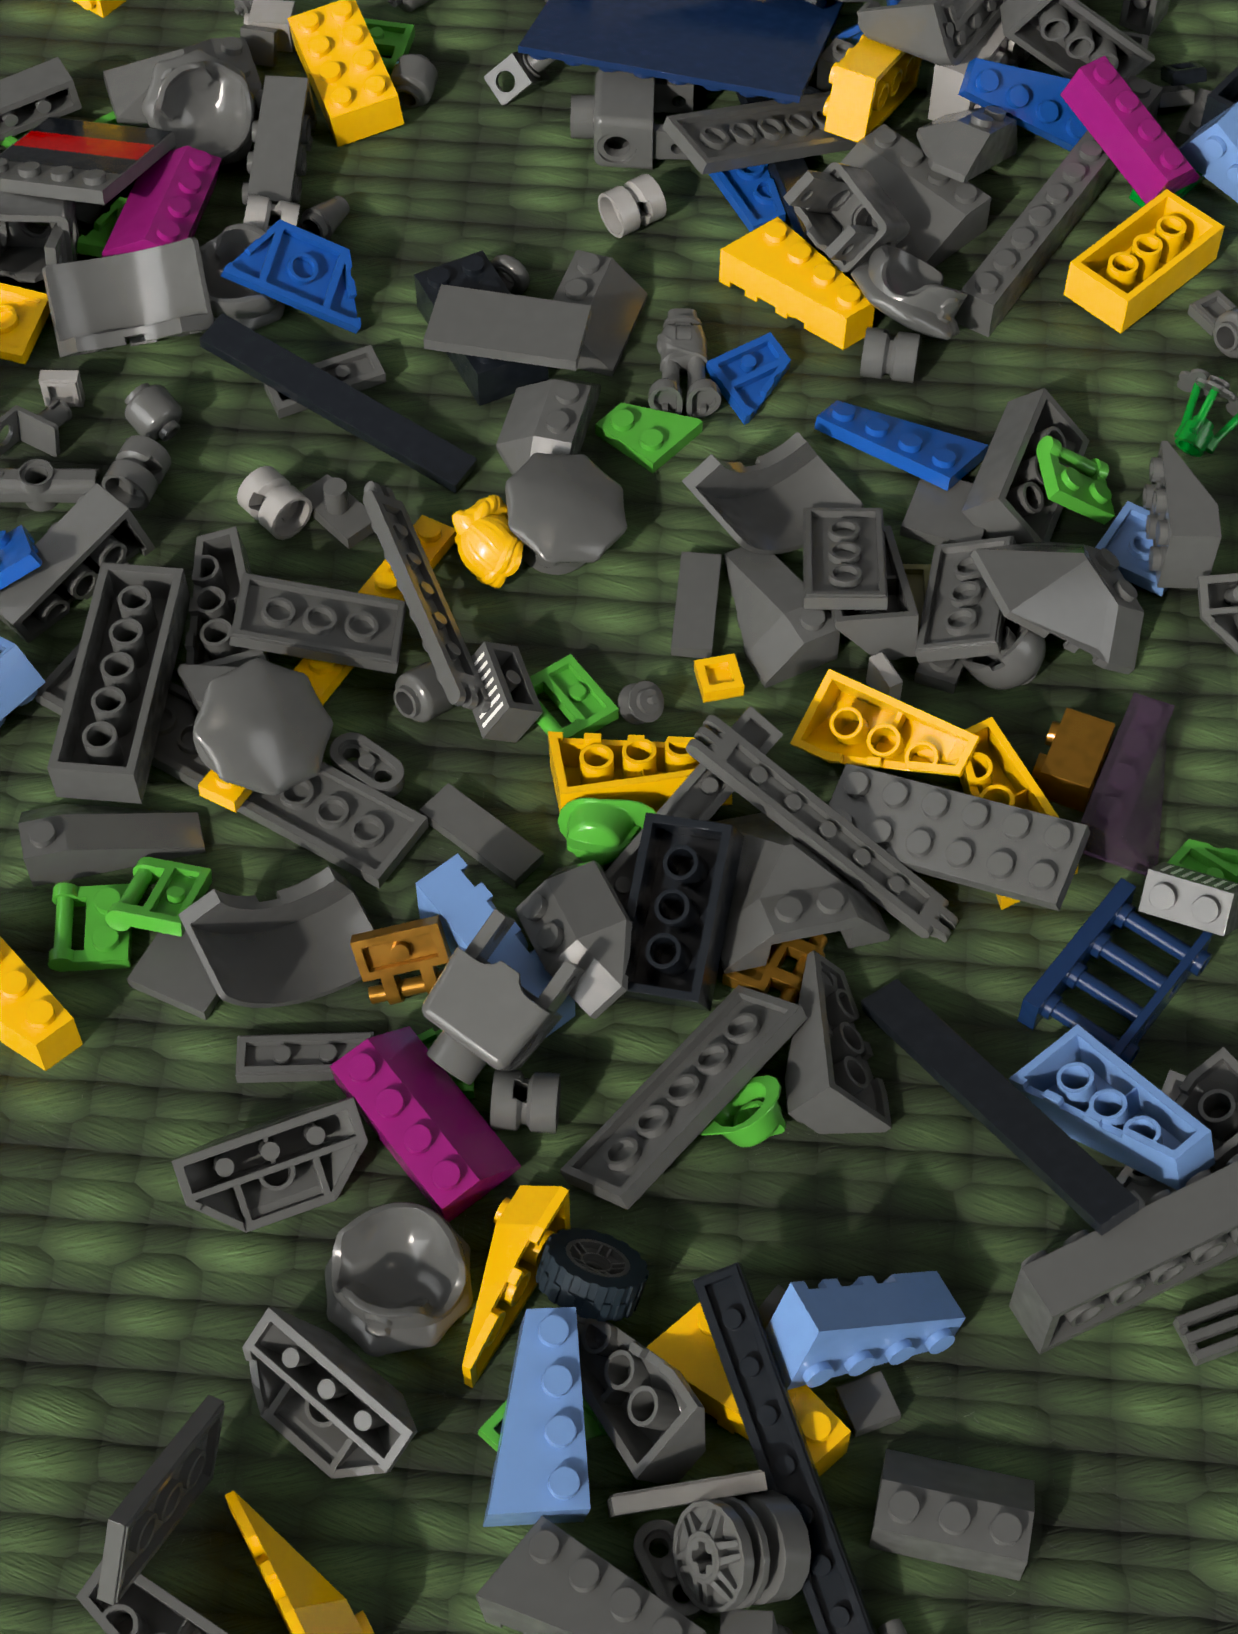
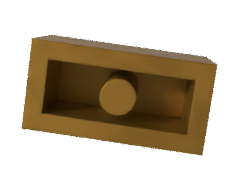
M1066 708L1061 723L1052 722L1045 745L1050 746L1047 755L1039 754L1032 772V777L1038 779L1037 785L1047 800L1084 812L1108 752L1115 723L1070 708Z

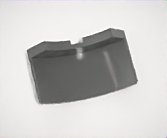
M196 237L119 255L50 264L42 269L60 358L107 351L106 349L127 345L126 340H129L130 346L133 347L160 342L161 338L188 336L204 332L214 323L199 243Z
M796 432L791 438L772 451L757 457L756 465L745 467L741 462L722 461L711 454L682 480L686 487L742 548L761 555L782 554L803 548V508H864L861 500L816 454L799 432Z
M329 866L298 884L277 891V899L259 902L256 895L236 896L212 889L178 914L218 996L230 1004L252 1008L281 1007L314 1000L362 980L350 945L351 936L375 930L349 880Z

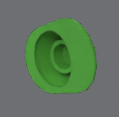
M577 798L569 801L560 810L558 824L560 832L567 840L568 851L573 852L583 862L596 861L600 865H605L613 862L643 829L646 813L656 814V811L643 802L633 800Z
M770 1075L751 1078L735 1095L733 1100L719 1112L699 1135L721 1134L733 1144L746 1148L758 1145L770 1136L782 1134L786 1129V1122L777 1101L781 1091L777 1078Z

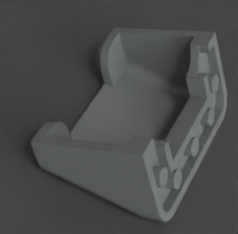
M901 0L897 5L881 6L879 2L870 1L857 11L858 25L868 39L939 66H956L961 63L1001 17L1000 6L1006 0Z

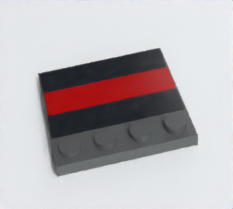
M48 117L0 153V192L105 205L177 145L175 131Z

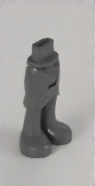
M690 308L671 309L668 311L667 319L663 323L662 332L657 336L656 347L661 356L660 371L662 372V379H658L650 387L648 403L651 409L681 415L683 397L680 389V376L687 374L686 412L689 417L701 419L712 414L721 404V392L718 385L713 380L706 379L705 373L707 372L705 368L708 361L706 334L701 320L697 317L696 310Z

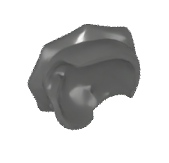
M198 49L156 63L141 105L142 113L151 129L175 131L177 145L170 151L188 145L222 158L220 167L242 161L247 157L253 143L252 123L254 120L259 119L260 113L257 111L256 100L241 69L210 55L204 50Z
M233 224L226 227L220 235L199 247L214 321L223 313L254 331L282 318L285 310L284 303L220 277L224 267L229 262L234 261L251 243L266 233L261 228L250 224Z
M882 245L872 252L869 261L862 263L852 271L851 276L865 298L875 308L898 323L919 333L945 340L960 334L955 316L968 295L962 291L943 286V274L923 260L894 246Z
M534 453L506 481L505 493L509 529L524 543L522 559L541 573L562 575L577 570L585 563H594L627 530L622 486L598 468L584 454Z
M255 658L223 675L211 679L207 685L201 709L194 722L193 740L200 759L217 773L221 780L258 793L275 796L295 785L316 777L320 773L325 749L333 730V721L317 697L306 674Z
M393 1202L374 1207L352 1220L337 1234L332 1257L325 1267L327 1318L354 1340L365 1353L372 1357L436 1346L453 1324L470 1309L473 1303L471 1248L455 1232L445 1218L428 1207L410 1202Z

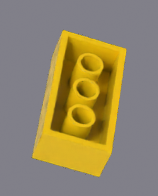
M339 0L287 18L295 49L337 147L404 125L398 94L356 0Z
M863 34L859 42L853 48L850 47L840 62H835L829 74V83L832 84L831 94L827 97L823 107V116H826L824 131L858 143L859 140L880 127L917 86L922 59L868 39Z
M1166 189L1070 262L1064 295L1121 334L1216 260L1225 226Z

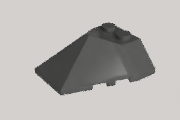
M245 37L210 38L199 43L103 71L104 82L117 123L150 128L142 113L141 105L149 87L155 64L197 49L204 50L210 55L241 69L256 100L258 90H262L261 81Z
M1031 542L975 549L970 554L1005 618L1043 638L1049 633L1056 635L1066 641L1063 644L1064 649L1075 653L1080 648L1093 656V664L1102 669L1127 675L1135 669L1144 611L1136 599L1138 596L1136 589L1123 577L1118 568L1120 565L1119 561L1112 552L1105 548L1098 549L1084 544Z
M764 813L714 821L716 823L733 825L744 836L720 959V965L724 974L766 966L771 946L782 942L841 931L848 949L889 940L890 933L875 901Z

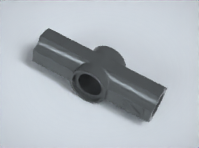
M43 459L29 460L21 465L20 468H0V502H23L30 509L39 512L53 509L58 503H76L96 483L101 486V472L99 468H53L50 462Z

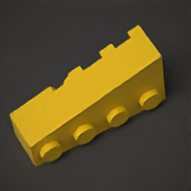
M779 217L772 219L720 249L719 282L728 287L734 284L745 290L744 296L755 302L761 299L775 307V313L786 319L788 317L798 319L804 323V329L836 347L845 350L865 338L867 327L873 328L875 307L865 298L860 288Z
M993 717L965 729L981 738L962 776L959 777L965 794L1059 818ZM996 894L1001 910L1020 902V900Z
M548 731L550 767L559 813L569 801L577 798L639 801L652 807L657 812L698 766L699 762L686 751L687 744L691 739L695 738L668 736L665 742H656L645 739V735H628L627 740L602 739V733H584L583 739L564 738L563 732ZM732 794L722 806L732 804Z
M0 936V1041L41 1069L47 1071L82 1046L81 1037L74 1018Z
M699 1302L646 1348L681 1372L704 1406L705 1412L717 1419L718 1425L732 1434L736 1432L749 1440L701 1303ZM807 1385L789 1389L788 1393L820 1477L847 1453L851 1430Z

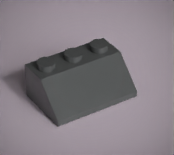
M576 250L553 300L591 305L592 315L577 369L613 377L648 299V293L613 258Z
M886 1449L869 1548L1020 1581L1029 1556L1035 1513V1480Z

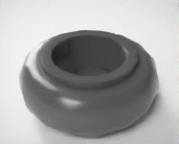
M503 254L497 255L490 261L511 294L522 295L527 291L530 284L529 273L519 260Z

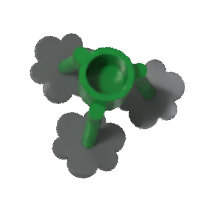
M1198 368L1192 369L1190 372L1181 371L1179 374L1177 387L1182 391L1191 392L1181 424L1174 437L1176 438V446L1186 454L1194 457H1201L1205 451L1213 454L1219 442L1238 425V396L1229 390L1231 384L1225 381L1223 377L1213 376L1206 370ZM1204 395L1207 396L1198 415L1192 418L1198 398ZM1218 396L1228 399L1229 402L1226 404V409L1233 418L1214 435V425L1206 419V416Z

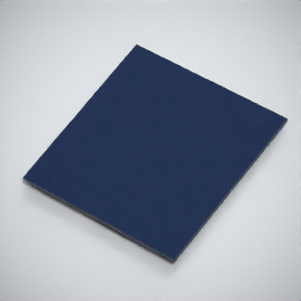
M548 0L518 45V53L528 54L531 58L537 60L548 58L562 60L570 66H581L583 64L595 66L604 72L623 71L633 73L634 76L643 79L652 77L667 79L670 83L676 85H685L687 83L701 85L710 91L729 90L749 98L757 96L768 97L782 104L800 103L845 2L827 0L823 10L803 0Z

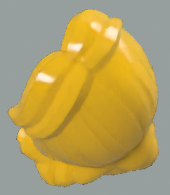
M492 494L479 499L468 509L456 511L452 515V522L456 532L455 543L458 546L460 558L466 568L482 584L501 588L507 577L513 575L519 569L524 543L509 529L507 505L499 495Z

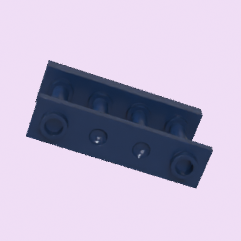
M1121 878L1023 998L1018 1021L1032 1031L1043 1017L1047 1020L1054 1018L1069 1029L1078 1024L1130 1066L1140 1051V1047L1137 1045L1151 1025L1189 976L1194 974L1198 977L1208 965L1212 954L1207 949L1213 934L1204 931L1193 946H1189L1136 913V907L1131 904L1136 886ZM1116 926L1120 929L1127 927L1177 958L1180 962L1169 977L1111 942L1112 936H1110V933ZM1092 956L1096 959L1102 956L1157 992L1143 1008L1088 973V967L1085 965ZM1067 987L1073 990L1078 987L1133 1023L1123 1036L1118 1039L1062 1003L1063 997L1061 995Z

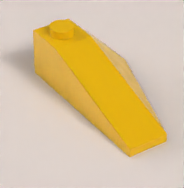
M828 669L790 744L828 763H848L856 766L961 777L981 738Z
M520 1185L512 1199L506 1197L495 1213L493 1222L496 1225L462 1363L464 1384L471 1388L475 1386L538 1284L535 1278L549 1236L552 1233L556 1234L558 1230L570 1229L569 1190L562 1186Z
M234 1490L225 1494L231 1514L290 1634H375L363 1610L354 1615L347 1599Z

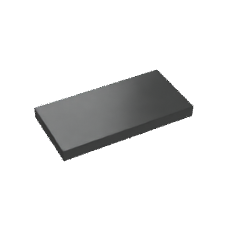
M441 284L423 339L424 349L576 371L592 315L591 305Z
M803 508L804 609H888L883 509Z
M1014 536L935 546L915 649L918 663L999 655L1001 653L1006 618L970 554L975 549L1016 544Z
M243 573L229 645L396 674L407 603L397 599Z
M211 1395L205 1398L109 1517L97 1594L98 1600L112 1606L119 1602L213 1479L225 1409L223 1400Z

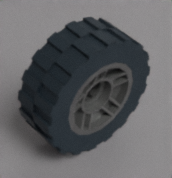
M561 1229L556 1234L552 1233L549 1236L535 1278L536 1283L540 1285V1291L545 1293L552 1303L561 1307H576V1314L582 1318H591L602 1322L613 1320L615 1322L621 1321L624 1317L629 1318L632 1316L633 1311H636L649 1276L648 1265L645 1260H642L641 1255L636 1250L630 1248L627 1243L613 1238L614 1236L606 1233L602 1234L591 1229Z

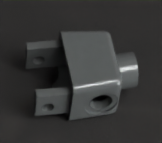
M599 69L595 76V95H571V139H594L595 163L604 167L652 170L653 159L689 160L678 146L673 145L675 144L674 141L662 128L664 124L654 123V112H693L694 84L676 85L670 83L667 79L656 77L643 79L634 76L633 73L623 71L604 72ZM681 96L684 99L676 100L674 97Z
M833 162L823 172L807 170L783 196L789 206H794L795 213L805 225L806 234L814 245L822 250L842 272H852L862 263L869 261L872 252L879 246L890 245L896 247L910 231L908 221L866 169ZM868 214L875 220L878 227L867 226Z
M0 192V277L12 278L21 283H36L44 280L42 273L44 266L78 261L79 253H76L79 231L75 201ZM35 222H49L50 225L43 226Z
M494 909L467 949L460 946L456 948L422 1005V1013L425 1018L442 1030L426 1054L444 1070L469 1085L473 1083L486 1063L496 1070H519L563 1017L557 1010L585 972L575 963L565 960L539 998L521 986L520 973L503 961L494 964L487 961L516 921L497 909Z

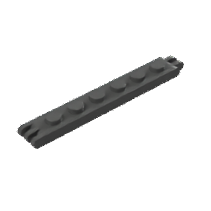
M373 481L367 482L364 487L363 504L372 522L371 527L378 536L384 550V557L391 566L397 580V587L404 596L410 610L409 615L416 624L423 640L422 645L429 654L436 671V678L442 684L449 703L470 710L474 709L480 713L488 712L491 700L403 502L395 498L390 487L380 486V484Z
M708 715L703 722V727H700L695 733V739H691L686 746V751L689 755L921 938L932 936L942 940L944 943L947 942L951 935L948 928L954 930L959 920L947 909L949 902L946 898L726 723L714 715Z

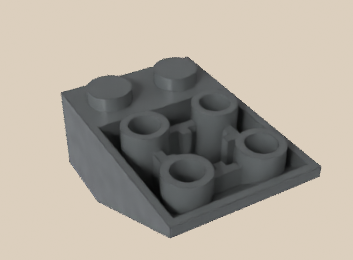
M1161 441L1158 456L1151 457L1149 479L1151 484H1145L1143 488V507L1150 510V515L1146 519V538L1153 540V546L1150 547L1149 570L1156 571L1157 588H1197L1198 576L1211 575L1222 534L1218 504L1168 441Z

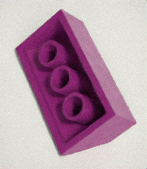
M1102 56L1077 70L1060 94L1145 204L1166 189L1175 193L1200 178L1199 174L1106 56Z
M188 145L165 154L137 178L101 257L144 250L194 237L214 192L222 158Z
M410 1026L367 1038L330 1065L335 1082L347 1098L354 1097L360 1115L435 1211L450 1222L519 1170L521 1165L448 1073L426 1054L428 1048Z

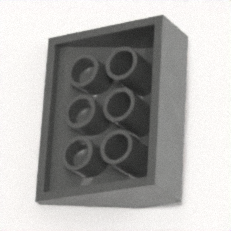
M883 124L859 140L841 161V164L866 169L870 172L908 221L910 231L896 248L916 256L932 267H936L986 231L991 197L969 181L962 183L930 170L928 165L929 158L923 153L921 148L886 124ZM868 214L867 226L878 227L875 220Z

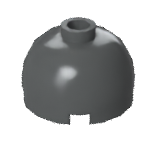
M1006 618L1001 653L999 655L965 658V660L961 659L970 674L985 686L996 690L1012 689L1028 684L1036 677L1045 658L1047 650L1046 641L1040 635Z

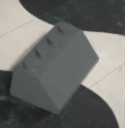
M1006 0L1000 6L1004 36L1065 78L1072 79L1080 67L1102 56H1106L1122 78L1127 81L1131 75L1136 76L1155 60L1154 54L1079 0Z
M1045 388L1008 401L964 504L963 514L974 526L985 529V538L1014 536L1016 544L1050 542L1064 506L1047 498L1036 454L1037 445L1043 437L1051 436L1059 440L1063 447L1084 456L1089 439Z

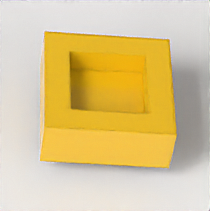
M735 653L694 660V672L703 703L744 696V683Z

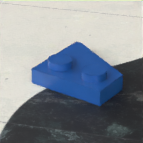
M769 332L707 361L705 371L716 382L724 398L745 425L751 421L788 371L791 359L773 334Z

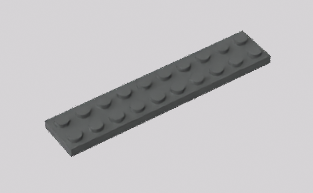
M80 643L47 677L45 683L37 689L36 702L61 715ZM171 681L151 765L199 790L198 784L211 769L200 759L193 740V727L198 712L190 701L185 688ZM322 762L320 773L316 777L295 785L278 795L271 796L253 791L237 811L379 889L429 827L428 817Z

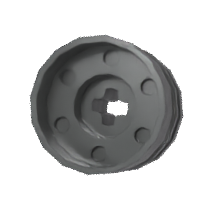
M774 1490L693 1502L681 1513L674 1529L672 1551L677 1577L684 1593L693 1604L708 1613L726 1612L747 1608L751 1605L789 1600L802 1589L809 1574L811 1548L808 1529L796 1506L787 1496Z

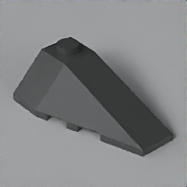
M891 525L884 526L888 609L831 610L835 628L869 655L873 656L882 652L889 660H897L902 657L916 656L919 614Z

